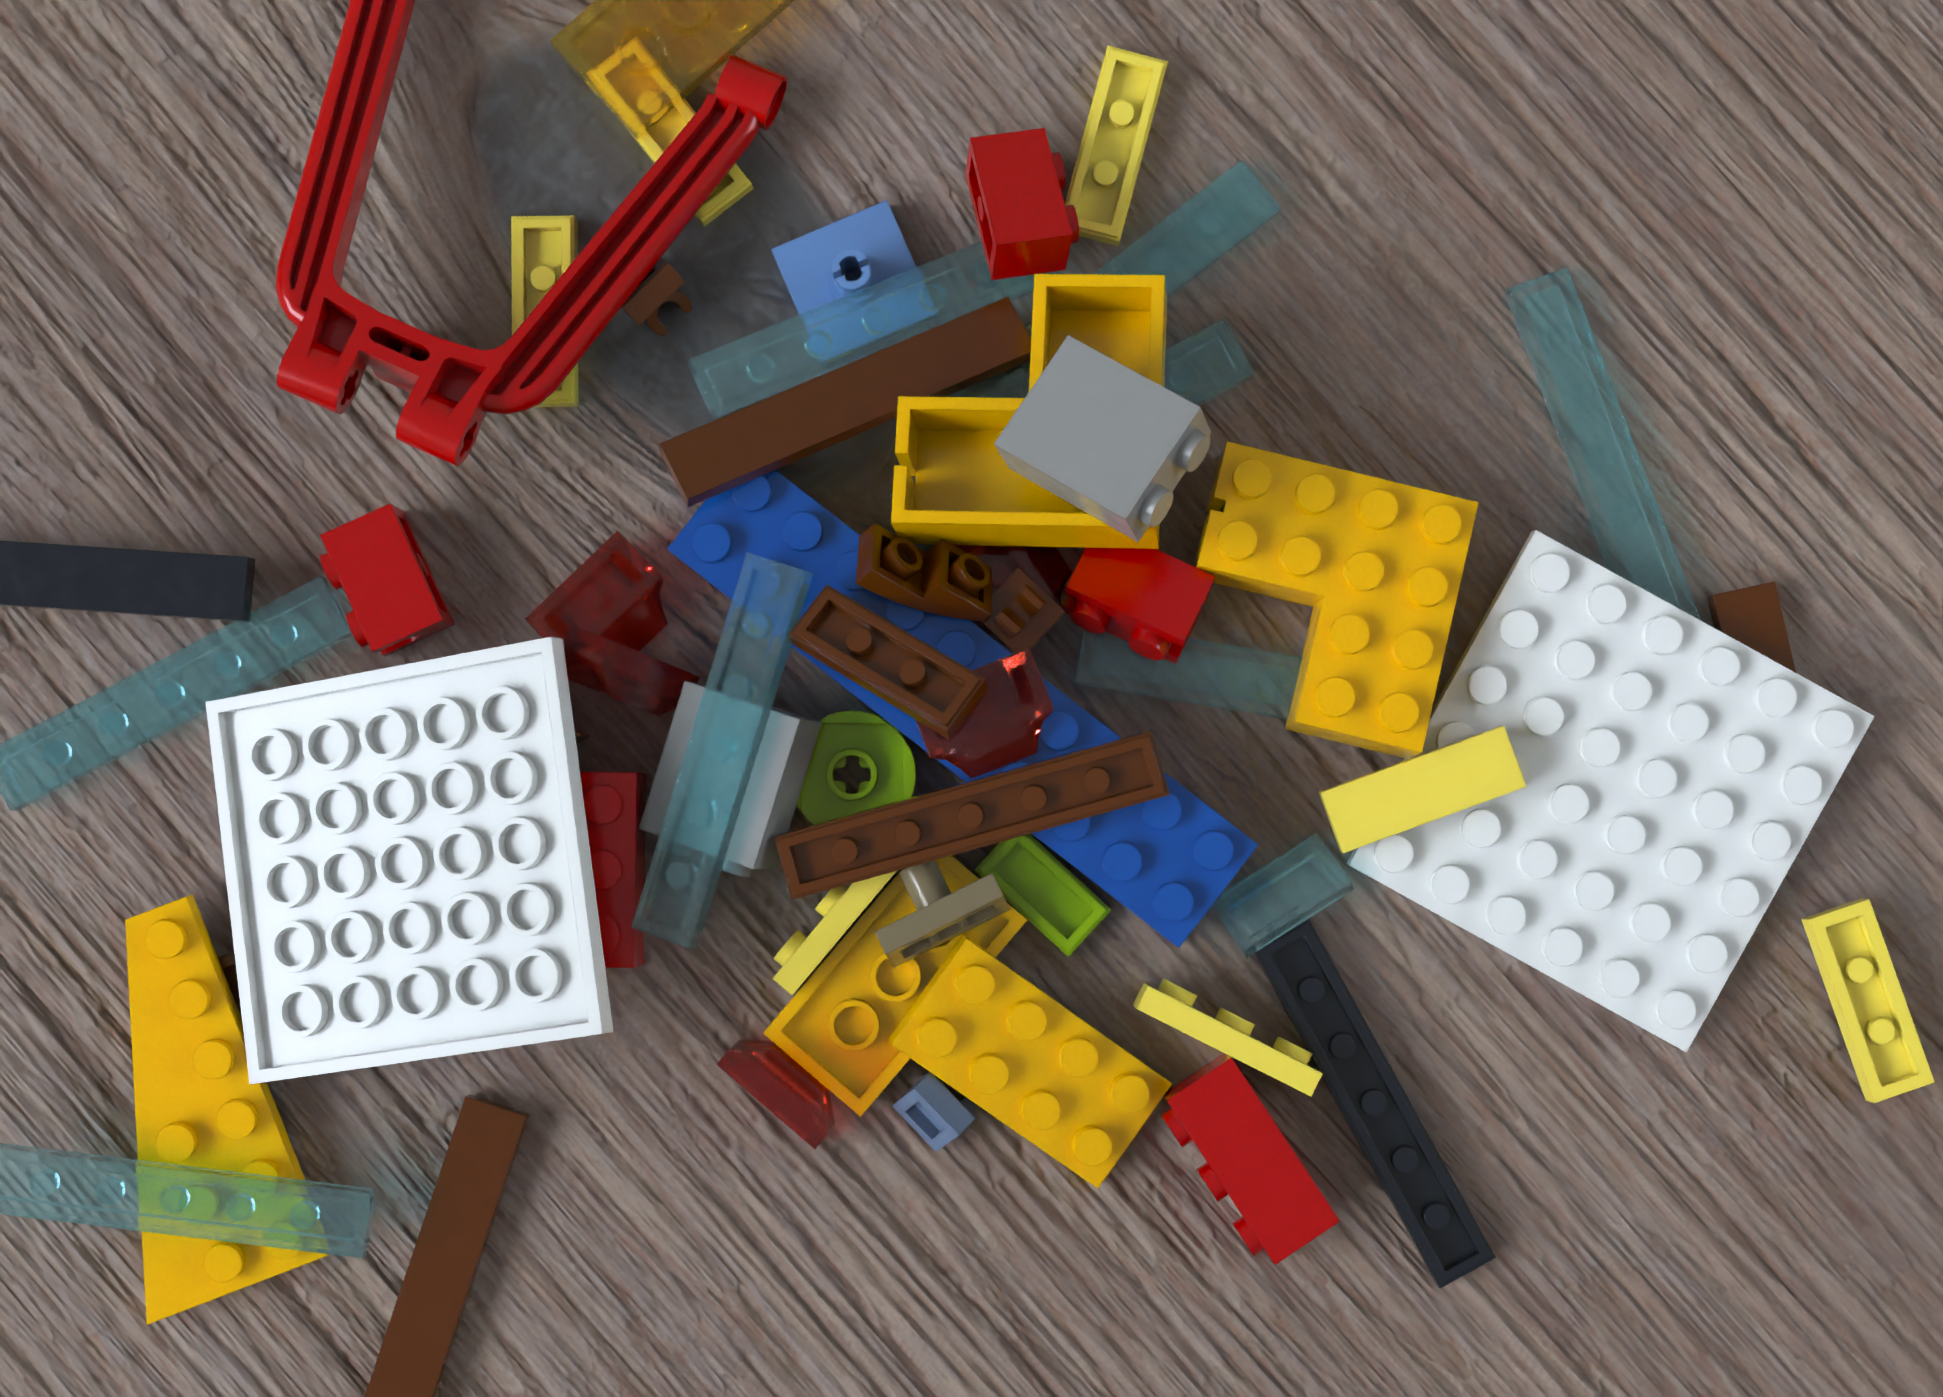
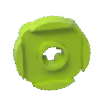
M862 711L836 712L827 715L819 721L822 722V726L797 802V807L808 821L818 824L913 796L916 785L915 760L911 749L896 728L877 715ZM850 756L859 757L860 767L870 769L871 771L870 781L861 782L859 792L854 794L846 793L845 783L835 781L834 778L835 769L844 768L847 763V757Z

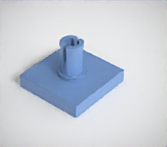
M887 200L771 249L822 368L937 320L935 309Z

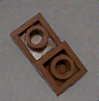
M876 523L859 536L856 584L896 603L940 616L984 621L991 615L992 568L983 563L977 556L964 552L944 539H941L927 552H924L911 541L893 534Z

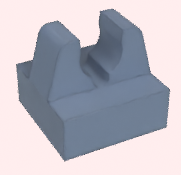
M931 1072L910 1087L892 1105L935 1152L957 1138L975 1119L973 1113L978 1106L965 1096L961 1100H957L946 1088V1083Z

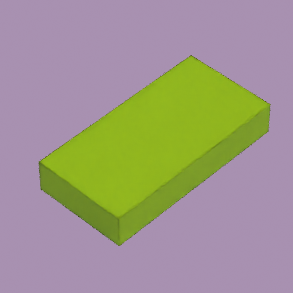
M1030 834L1000 842L975 869L982 878L993 873L1005 899L1068 957L1111 911L1106 904Z

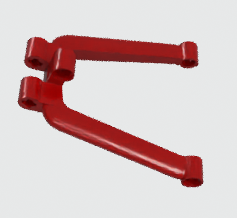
M350 0L277 264L275 288L278 301L288 319L298 327L281 360L277 373V387L340 415L346 411L359 389L363 372L366 366L369 365L377 378L411 392L397 423L396 439L453 465L460 466L469 455L487 412L504 415L524 412L541 404L560 386L747 150L757 135L759 128L766 131L772 125L786 93L788 84L786 76L740 56L730 55L719 78L714 95L707 94L701 108L556 281L511 338L495 349H475L438 338L385 315L341 288L343 270L415 0Z

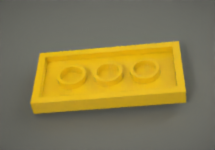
M953 856L936 860L951 893L979 880L976 875ZM899 872L763 1034L861 1117L910 1059L893 1047L888 1039L963 935L996 958L1027 919L1008 903L1011 910L895 967L886 956L875 931L917 911Z
M964 935L888 1039L893 1047L1097 1189L1172 1085L1164 1076Z

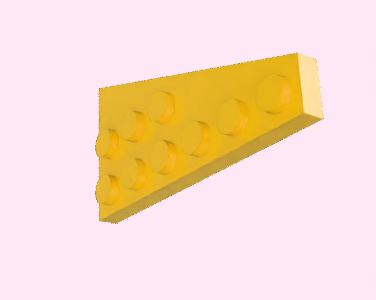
M193 894L125 920L147 1325L328 1256L333 1250L267 1082L249 1084L242 1018Z

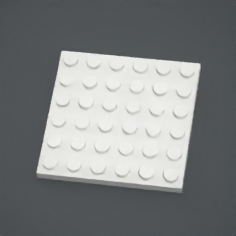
M1534 530L1531 531L1431 711L1423 751L1418 754H1424L1498 726H1505L1527 787L1354 849L1346 864L1687 1053L1875 716L1543 533Z
M546 637L205 702L249 1084L614 1032L562 638Z

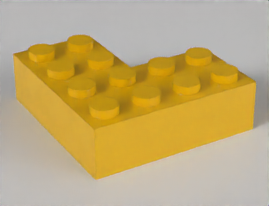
M1034 274L1029 391L1068 335L1164 387L1167 323L1165 275ZM898 396L895 454L900 465H894L891 524L897 536L905 538L913 544L935 545L941 539H944L952 545L1159 549L1160 524L1156 527L1149 526L1142 538L1137 542L1009 469L994 443L1025 398ZM912 476H916L915 483L913 481Z
M1226 442L1218 459L1206 511H1209V514L1203 522L1193 566L1216 576L1214 580L1216 584L1313 607L1285 726L1286 730L1405 759L1422 753L1479 502Z

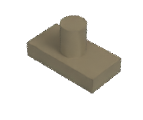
M936 860L905 868L900 872V877L917 911L875 931V934L886 956L897 967L1011 909L993 873L951 893Z

